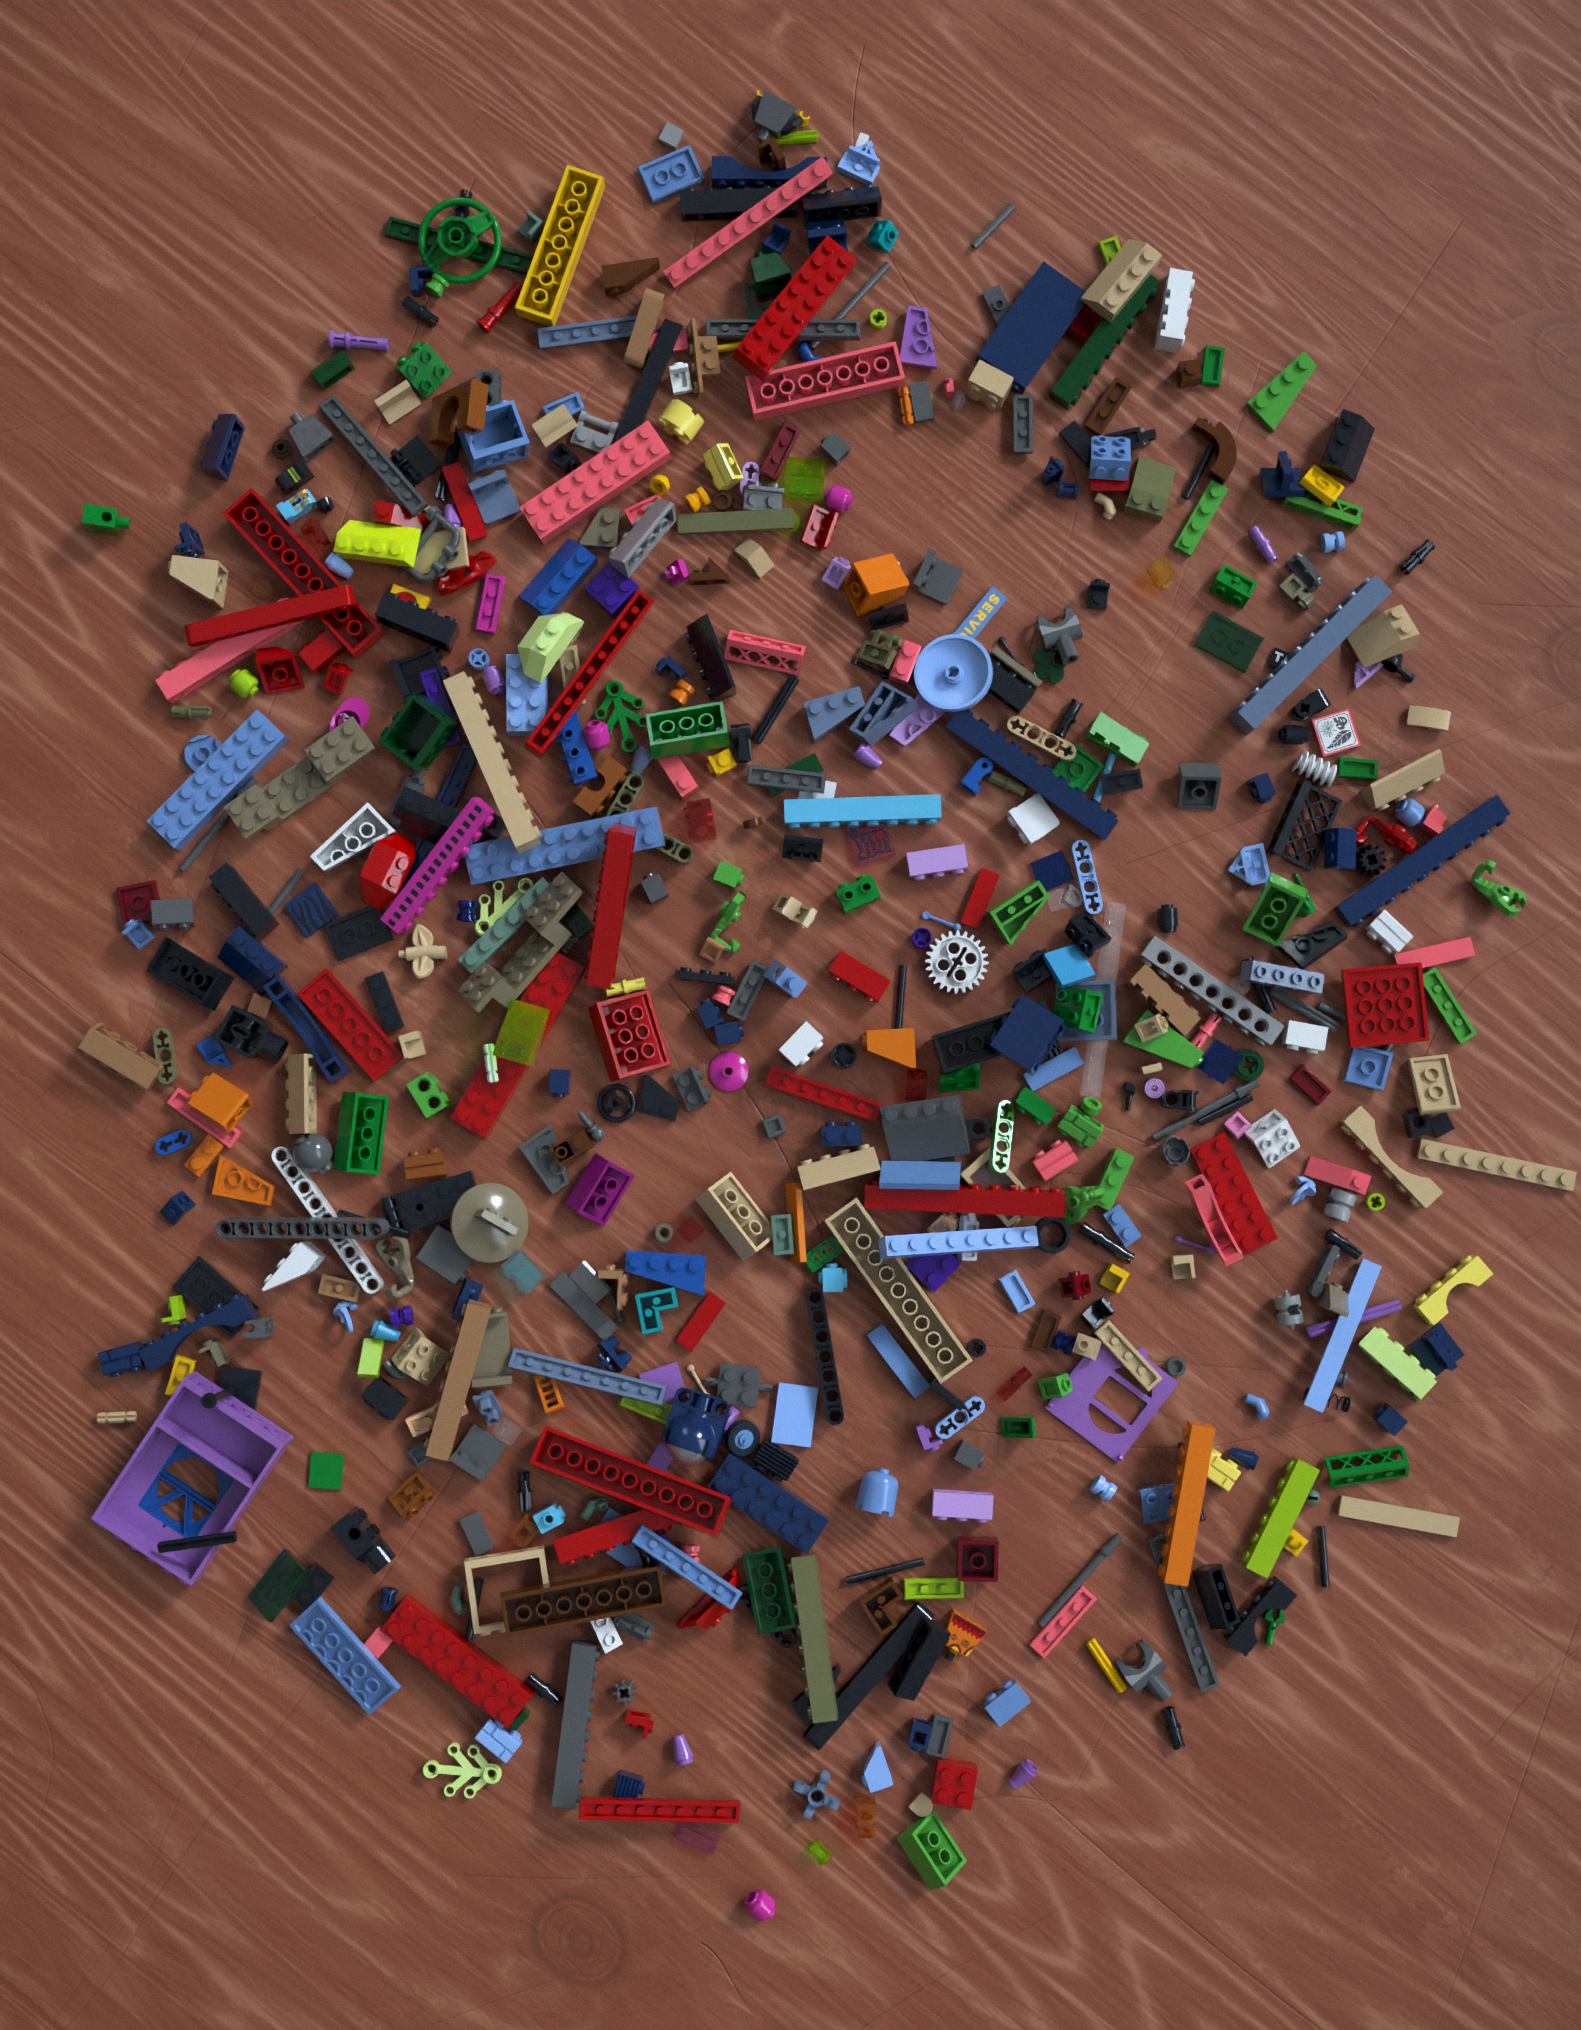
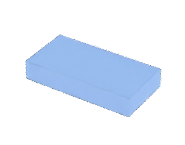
M1016 1269L998 1279L1018 1314L1035 1305Z

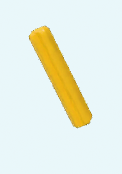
M1096 1639L1089 1640L1086 1643L1087 1647L1116 1691L1122 1693L1127 1689V1686Z

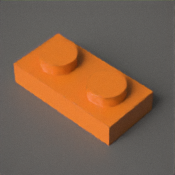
M208 1134L184 1166L198 1177H202L225 1148V1145Z

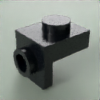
M1101 1297L1095 1300L1079 1317L1091 1331H1094L1107 1317L1113 1315L1115 1311L1111 1304Z

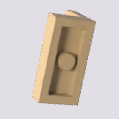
M407 380L374 400L389 425L394 424L422 405Z
M561 404L532 424L545 447L578 426L564 404Z

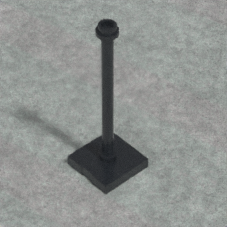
M222 1365L218 1386L223 1391L215 1394H204L201 1398L203 1407L207 1409L213 1408L218 1401L232 1395L253 1410H256L263 1371Z

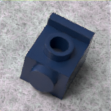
M1268 772L1246 781V785L1251 784L1250 792L1252 797L1256 798L1257 802H1260L1261 805L1272 801L1271 797L1276 795Z
M710 998L699 1003L700 1007H697L707 1030L725 1023L723 1018L719 1019L718 1017L722 1015L718 1005H713Z
M912 1717L907 1746H910V1749L914 1751H927L933 1729L932 1722ZM918 1731L923 1734L921 1737H917L915 1733Z

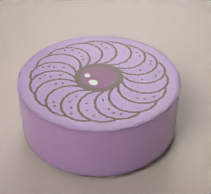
M1150 1079L1144 1085V1092L1150 1098L1160 1097L1165 1090L1163 1082L1159 1079Z

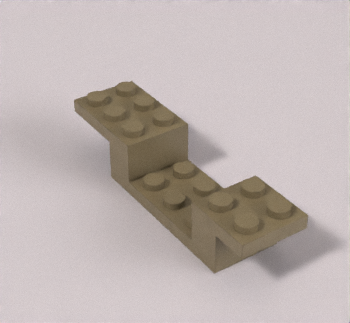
M352 716L306 748L304 751L307 756L262 788L255 784L225 805L224 809L247 840L262 829L270 832L349 775L346 770L376 750V748Z
M562 871L523 915L536 930L516 951L513 957L500 971L483 961L458 990L478 1012L492 998L506 1008H509L571 937L572 933L559 920L584 892Z

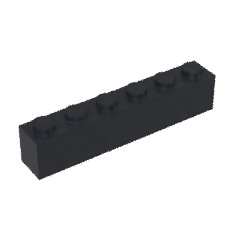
M763 186L761 188L743 187L742 189L726 187L722 190L706 188L696 191L694 189L680 191L681 221L735 220L778 188H772L771 186ZM796 202L773 218H795Z

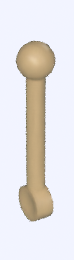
M692 1364L688 1365L687 1371L691 1372L701 1391L707 1393L694 1371V1366Z

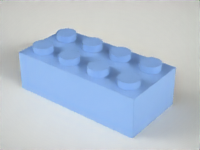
M506 654L507 733L510 736L531 735L548 713V675L541 684L525 676L519 654Z

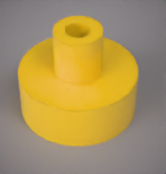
M655 475L651 479L649 487L654 494L659 493L662 496L669 490L670 483L666 476Z

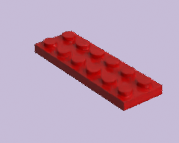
M325 968L297 993L374 1082L404 1057L402 1051L328 968Z
M1222 1132L1191 1147L1190 1153L1200 1174H1203L1210 1183L1222 1216L1242 1254L1245 1255L1278 1239L1226 1133Z

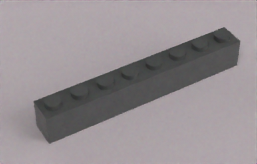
M574 1640L572 1643L551 1804L553 1807L575 1809L577 1803L580 1802V1797H582V1790H579L580 1782H584L585 1770L581 1769L582 1762H586L588 1750H584L585 1742H589L590 1736L587 1723L591 1722L593 1710L589 1709L590 1701L594 1702L595 1689H592L593 1681L596 1682L598 1669H594L595 1661H599L600 1649H597L598 1642Z

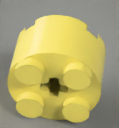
M672 399L658 420L664 426L663 430L670 436L675 434L685 445L692 441L704 424V420L698 413L695 416L692 408L678 399Z

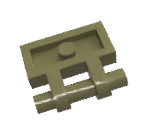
M880 629L871 630L870 636L873 638L871 641H864L857 658L889 669L897 654L893 647L896 645L902 646L903 639L895 634H886L885 631Z

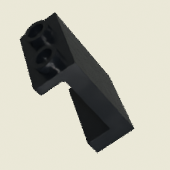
M433 644L429 645L428 649L399 661L396 658L389 661L404 699L412 694H425L419 675L420 672L438 667L442 681L450 677L447 666H442L440 661L443 659L440 649H435Z

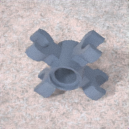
M824 1769L817 1783L809 1786L803 1781L796 1779L793 1785L794 1791L808 1796V1803L803 1811V1817L808 1820L812 1818L816 1807L825 1804L837 1811L840 1805V1799L825 1793V1786L831 1775L830 1772ZM814 1791H819L822 1793V1796L820 1798H813L811 1794Z

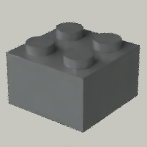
M192 898L151 900L152 925L159 932L170 931V928L176 927L180 931L191 930L190 927L195 926Z

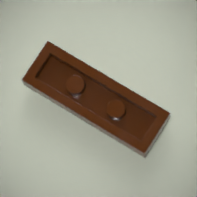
M1115 377L1084 428L1097 436L1102 435L1132 386Z

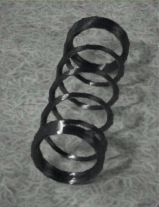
M1308 1387L1306 1388V1390H1305V1392H1304V1398H1303V1400H1305L1306 1395H1307V1393H1308V1390H1309ZM1333 1394L1331 1398L1329 1397L1327 1408H1329L1330 1401L1335 1395L1337 1397L1336 1410H1338V1405L1344 1397L1342 1411L1348 1412L1351 1403L1350 1397L1343 1396L1339 1401L1336 1394Z

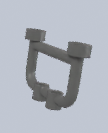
M435 505L430 506L425 513V517L431 523L419 539L416 556L439 524L452 534L453 539L450 544L443 548L440 558L432 563L430 572L427 575H422L412 567L392 565L397 570H405L421 583L431 582L437 575L440 577L445 575L447 572L445 563L448 559L451 561L455 560L459 554L456 548L460 542V532L442 516V511Z

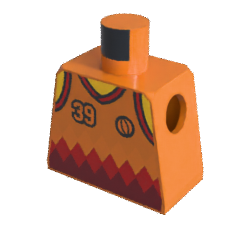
M952 1609L946 1624V1628L951 1635L945 1644L948 1647L943 1656L952 1662L958 1652L967 1657L986 1635V1628L957 1610Z

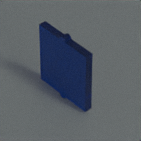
M1062 850L1030 863L1035 874L1034 879L1039 880L1046 891L1074 880L1069 868L1070 863H1067Z
M1216 1039L1197 1068L1208 1074L1209 1078L1212 1077L1224 1085L1243 1059V1056L1234 1051L1231 1046H1227Z

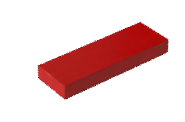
M981 868L960 923L977 930L979 929L999 879V874Z
M709 1292L676 1341L692 1352L726 1302L712 1292Z

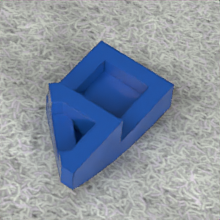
M214 1034L196 1044L209 1064L221 1065L226 1068L233 1066L221 1044L213 1040Z

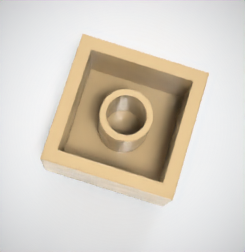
M979 360L968 380L966 394L972 400H980L988 408L1000 411L1011 390L1014 377Z

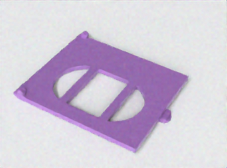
M1102 1342L1096 1361L1083 1356L1069 1374L1073 1391L1063 1397L1051 1398L1045 1408L1119 1463L1179 1382L1147 1359L1148 1353L1144 1348H1138L1137 1351L1163 1378L1151 1389L1152 1395L1148 1397L1115 1372V1369L1125 1366ZM1108 1376H1112L1147 1403L1131 1425L1094 1398V1395ZM1092 1403L1125 1428V1431L1113 1434L1100 1430L1090 1418L1089 1404Z

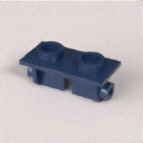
M1053 456L1050 457L1044 470L1045 474L1041 478L1042 483L1050 485L1055 480H1061L1065 470L1064 465L1059 459H1055Z

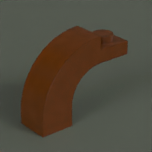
M1198 417L1191 430L1208 440L1215 448L1216 453L1215 463L1206 476L1224 485L1236 463L1237 449L1235 440L1228 428L1220 421L1214 427L1209 420Z

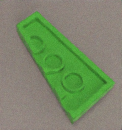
M1303 352L1247 402V407L1273 433L1317 365Z

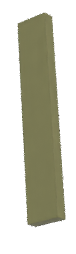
M793 508L678 514L679 535L794 529Z

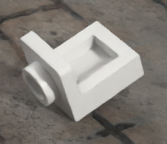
M677 362L669 366L673 394L679 395L693 392L688 364Z

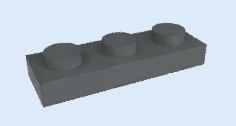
M1013 395V454H1033V395Z
M752 960L726 1013L745 1021L766 979L763 975L768 967Z

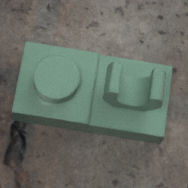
M791 1214L771 1215L774 1255L795 1254Z

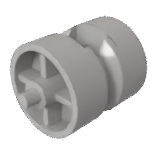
M1284 1290V1294L1274 1297L1275 1309L1279 1310L1276 1314L1279 1326L1288 1325L1290 1330H1293L1294 1325L1304 1322L1303 1311L1299 1309L1301 1306L1300 1294H1290L1288 1290Z

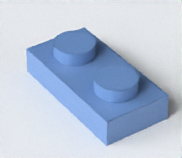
M1120 1204L1112 1207L1111 1211L1102 1214L1124 1247L1129 1246L1142 1237Z

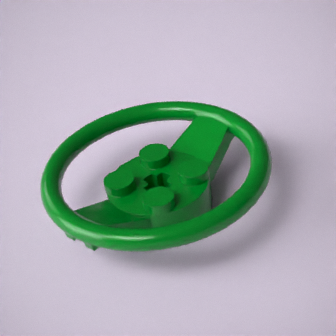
M463 197L446 199L431 208L421 222L418 232V249L425 266L430 268L432 274L440 275L448 283L468 284L483 278L495 266L501 252L502 236L495 216L487 207L473 199ZM458 205L468 206L480 212L467 218L450 216L444 219L438 227L437 240L427 252L425 243L426 232L430 222L439 212L448 207ZM492 228L494 234L493 252L488 262L480 270L467 276H452L437 268L451 257L455 260H460L470 256L478 246L477 238ZM455 234L461 236L459 241H453Z

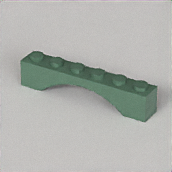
M543 877L458 959L471 974L474 973L475 969L483 961L488 963L505 942L527 922L523 915L550 885Z

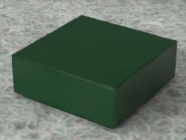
M526 1706L510 1725L514 1731L530 1715V1710Z

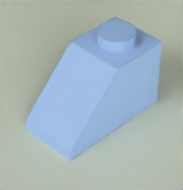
M880 1741L875 1743L863 1768L864 1775L861 1776L864 1787H869L870 1793L893 1785V1779Z

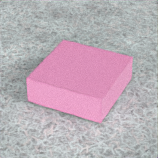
M1238 1111L1223 1124L1237 1140L1252 1127Z

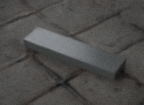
M749 765L746 784L824 794L826 774Z
M564 1271L549 1284L602 1340H606L619 1327Z

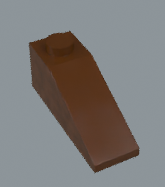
M659 257L601 266L606 296L615 297L621 295V293H626L660 269Z

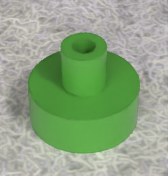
M1085 1097L1081 1104V1109L1090 1117L1091 1115H1098L1102 1108L1101 1102L1093 1097Z

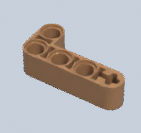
M648 288L645 289L623 363L642 369L659 313H661L664 304L665 294Z

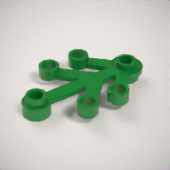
M612 680L605 686L606 697L600 708L595 711V716L600 721L605 720L607 717L606 711L612 701L614 702L615 709L606 723L610 731V738L612 736V729L617 720H619L624 737L622 748L626 753L631 754L638 748V744L631 737L626 717L638 723L640 728L645 729L647 724L641 725L640 721L646 719V716H640L624 707L621 699L631 703L636 710L643 709L644 701L640 697L636 698L625 692L623 685L619 681ZM614 687L618 689V692L615 694L611 693V689ZM641 701L642 705L640 707H636L635 702ZM603 711L604 716L598 717V712ZM628 743L634 744L632 749H628L626 746Z

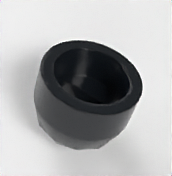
M331 497L322 498L316 503L319 510L325 514L328 509L331 512L334 508Z

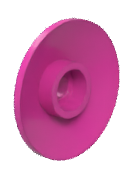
M733 1052L719 1054L710 1065V1079L717 1088L723 1091L737 1090L744 1085L748 1078L747 1063L740 1055ZM726 1068L732 1069L731 1075L725 1074Z

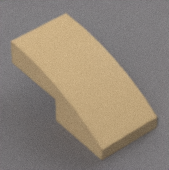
M1410 705L1407 726L1448 731L1451 711Z

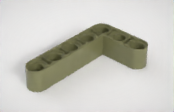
M632 773L627 777L607 816H612L614 813L622 814L632 811L645 787V782L640 774ZM634 779L641 781L640 786L637 788L630 786L631 781ZM624 796L631 797V802L627 805L621 803V799ZM664 832V841H671L673 843L670 850H664L662 847L653 848L683 865L690 864L694 858L693 851L688 845ZM683 850L689 851V858L681 859L679 857L680 852Z

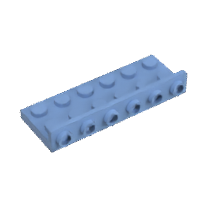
M321 1596L289 1625L294 1633L306 1644L308 1649L319 1658L320 1662L328 1668L334 1678L345 1687L347 1692L353 1696L361 1708L369 1715L401 1687Z

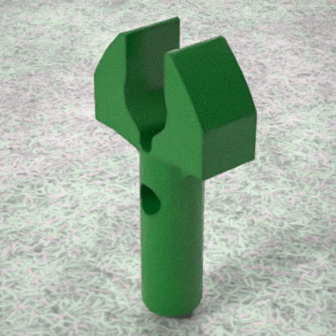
M1274 1609L1264 1611L1263 1618L1269 1623L1265 1638L1266 1645L1273 1644L1276 1626L1279 1623L1284 1624L1285 1615L1280 1609H1278V1616L1274 1619L1272 1618Z

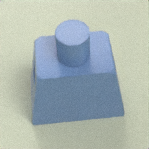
M776 960L772 962L763 975L787 995L795 999L807 985L805 980ZM781 970L780 974L775 977L776 973Z

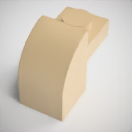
M781 893L772 908L781 916L803 928L809 927L818 912L785 893Z

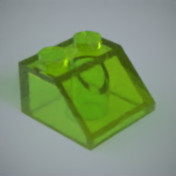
M788 457L784 497L822 500L826 460Z

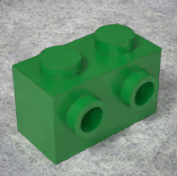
M863 874L855 878L856 882L850 885L846 882L838 886V890L835 893L845 914L881 898L872 875L867 876Z

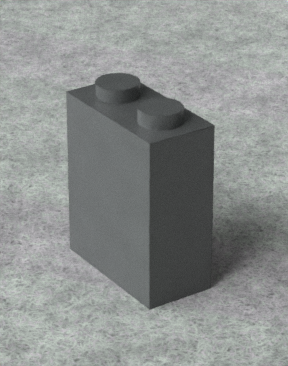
M442 1224L437 1225L416 1259L454 1284L459 1283V1281L463 1282L469 1274L467 1272L469 1266H474L477 1262L466 1256L457 1247L451 1230Z

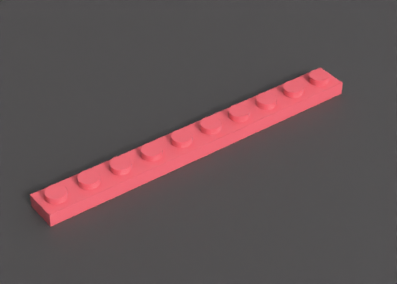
M823 156L663 272L673 287H678L832 176L833 172Z

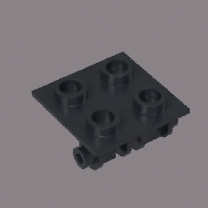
M418 436L414 437L400 450L393 449L390 452L392 456L389 459L413 487H416L442 465Z

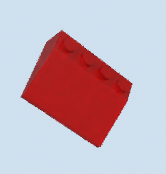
M649 990L598 1002L588 1007L610 1083L671 1065Z

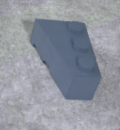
M881 681L849 730L857 739L869 746H873L918 709L919 706L912 697Z
M860 686L803 702V708L814 744L862 711L865 702Z

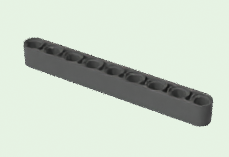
M229 1217L219 1221L215 1229L216 1233L223 1238L376 1239L388 1233L390 1226L384 1218ZM226 1223L230 1226V1231L226 1228ZM263 1223L267 1226V1231L263 1229ZM245 1224H247L249 1228L248 1231L245 1229ZM282 1224L285 1225L286 1231H283L281 1227ZM300 1224L304 1226V1232L300 1229ZM319 1224L322 1225V1227H323V1232L320 1231V1229H319V1227H318ZM337 1224L341 1225L342 1232L338 1230ZM356 1224L361 1227V1232L357 1231ZM375 1224L380 1227V1232L376 1231Z

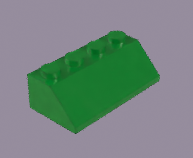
M342 1092L333 1170L379 1175L389 1096Z

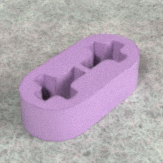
M747 462L742 468V475L744 477L740 482V495L742 498L744 485H748L750 481L759 482V466L755 462ZM750 467L754 468L755 471L752 474V479H749V473L747 472Z

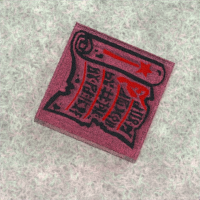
M879 822V826L868 827L867 823H863L859 827L846 829L858 867L896 854L885 822Z

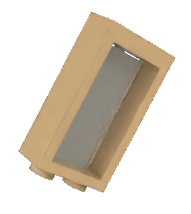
M987 1148L960 1174L968 1185L970 1183L981 1184V1187H989L990 1184H999L1001 1188H1009V1185H1019L1021 1189H1026L1009 1169L1001 1175H994L989 1170L990 1148ZM999 1161L995 1163V1165L998 1166V1169L1002 1168V1166L999 1165ZM996 1215L1007 1228L1010 1226L1015 1227L1021 1221V1216Z

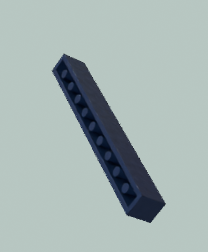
M966 709L954 713L945 726L1103 840L1108 837L1119 822L1116 819L1117 814L1110 809L1104 811L1100 808L1102 805L1093 797L1091 800L1084 796L1086 792L1079 787L1072 788L1069 786L1068 783L1070 781L1062 775L1057 777L1052 774L1054 770L1045 763L1041 766L1036 762L1037 757L1029 752L1027 755L1020 751L1022 747L1014 741L1011 743L1004 739L1006 735L997 729L994 732L988 728L990 724L980 718L978 721L972 717L974 713L971 710Z
M1498 795L1489 798L1333 909L1346 927L1358 926L1364 922V916L1367 914L1372 916L1380 910V905L1383 903L1388 905L1396 899L1394 895L1399 892L1403 894L1411 889V883L1414 881L1419 883L1428 877L1426 874L1431 869L1433 871L1438 870L1444 865L1442 863L1447 858L1452 860L1460 854L1458 850L1463 847L1467 849L1475 844V838L1478 836L1483 838L1491 832L1490 828L1496 825L1499 827L1507 821L1505 817L1511 814Z

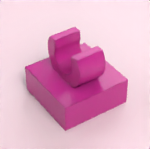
M677 559L666 567L667 571L663 572L665 579H671L673 585H679L690 577L683 559Z

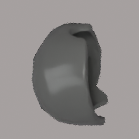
M1173 1135L1166 1138L1162 1143L1160 1155L1165 1163L1178 1167L1189 1159L1190 1147L1185 1139Z

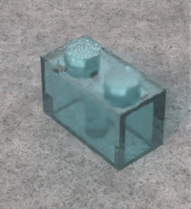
M518 1249L501 1265L503 1268L502 1273L509 1280L512 1278L517 1283L515 1287L522 1294H530L547 1278L521 1249Z

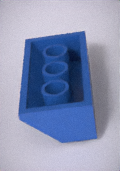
M568 538L518 597L541 616L555 614L598 565L597 558L581 544Z

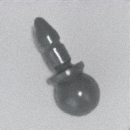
M578 1111V1116L587 1127L586 1132L589 1133L590 1138L595 1142L602 1141L605 1137L604 1129L598 1126L597 1122L593 1123L585 1113Z

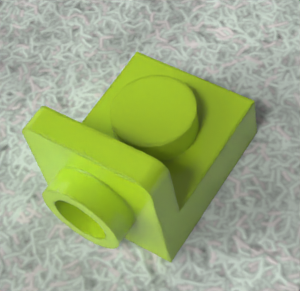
M183 1295L169 1297L168 1310L172 1313V1316L161 1318V1322H168V1325L179 1324L180 1319L186 1318Z

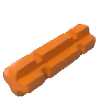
M901 387L898 389V395L901 397L899 402L901 415H903L902 422L903 425L909 426L914 423V418L911 416L913 413L911 398L908 397L910 396V390L908 387Z

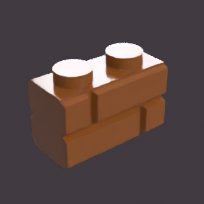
M439 1148L428 1150V1154L420 1155V1151L408 1153V1157H403L407 1181L448 1175L446 1153L440 1152Z

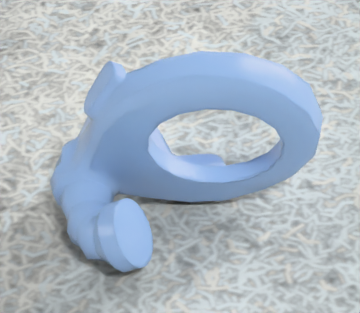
M1297 1176L1295 1178L1296 1183L1299 1185L1305 1184L1289 1199L1291 1204L1303 1200L1306 1195L1315 1196L1316 1185L1313 1180Z
M343 1300L337 1304L333 1310V1315L341 1317V1322L345 1324L348 1333H352L353 1325L346 1307H350V1310H356L358 1305L352 1301Z

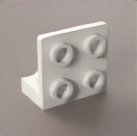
M1276 1109L1253 1123L1252 1127L1244 1133L1256 1146L1268 1168H1271L1300 1148V1144L1287 1119Z

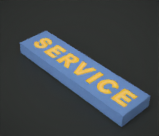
M992 586L953 634L965 635L975 639L1008 598Z

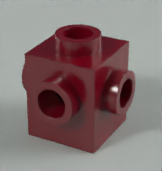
M1072 1271L1068 1272V1276L1058 1278L1061 1298L1072 1297V1300L1084 1299V1295L1091 1293V1283L1088 1274Z

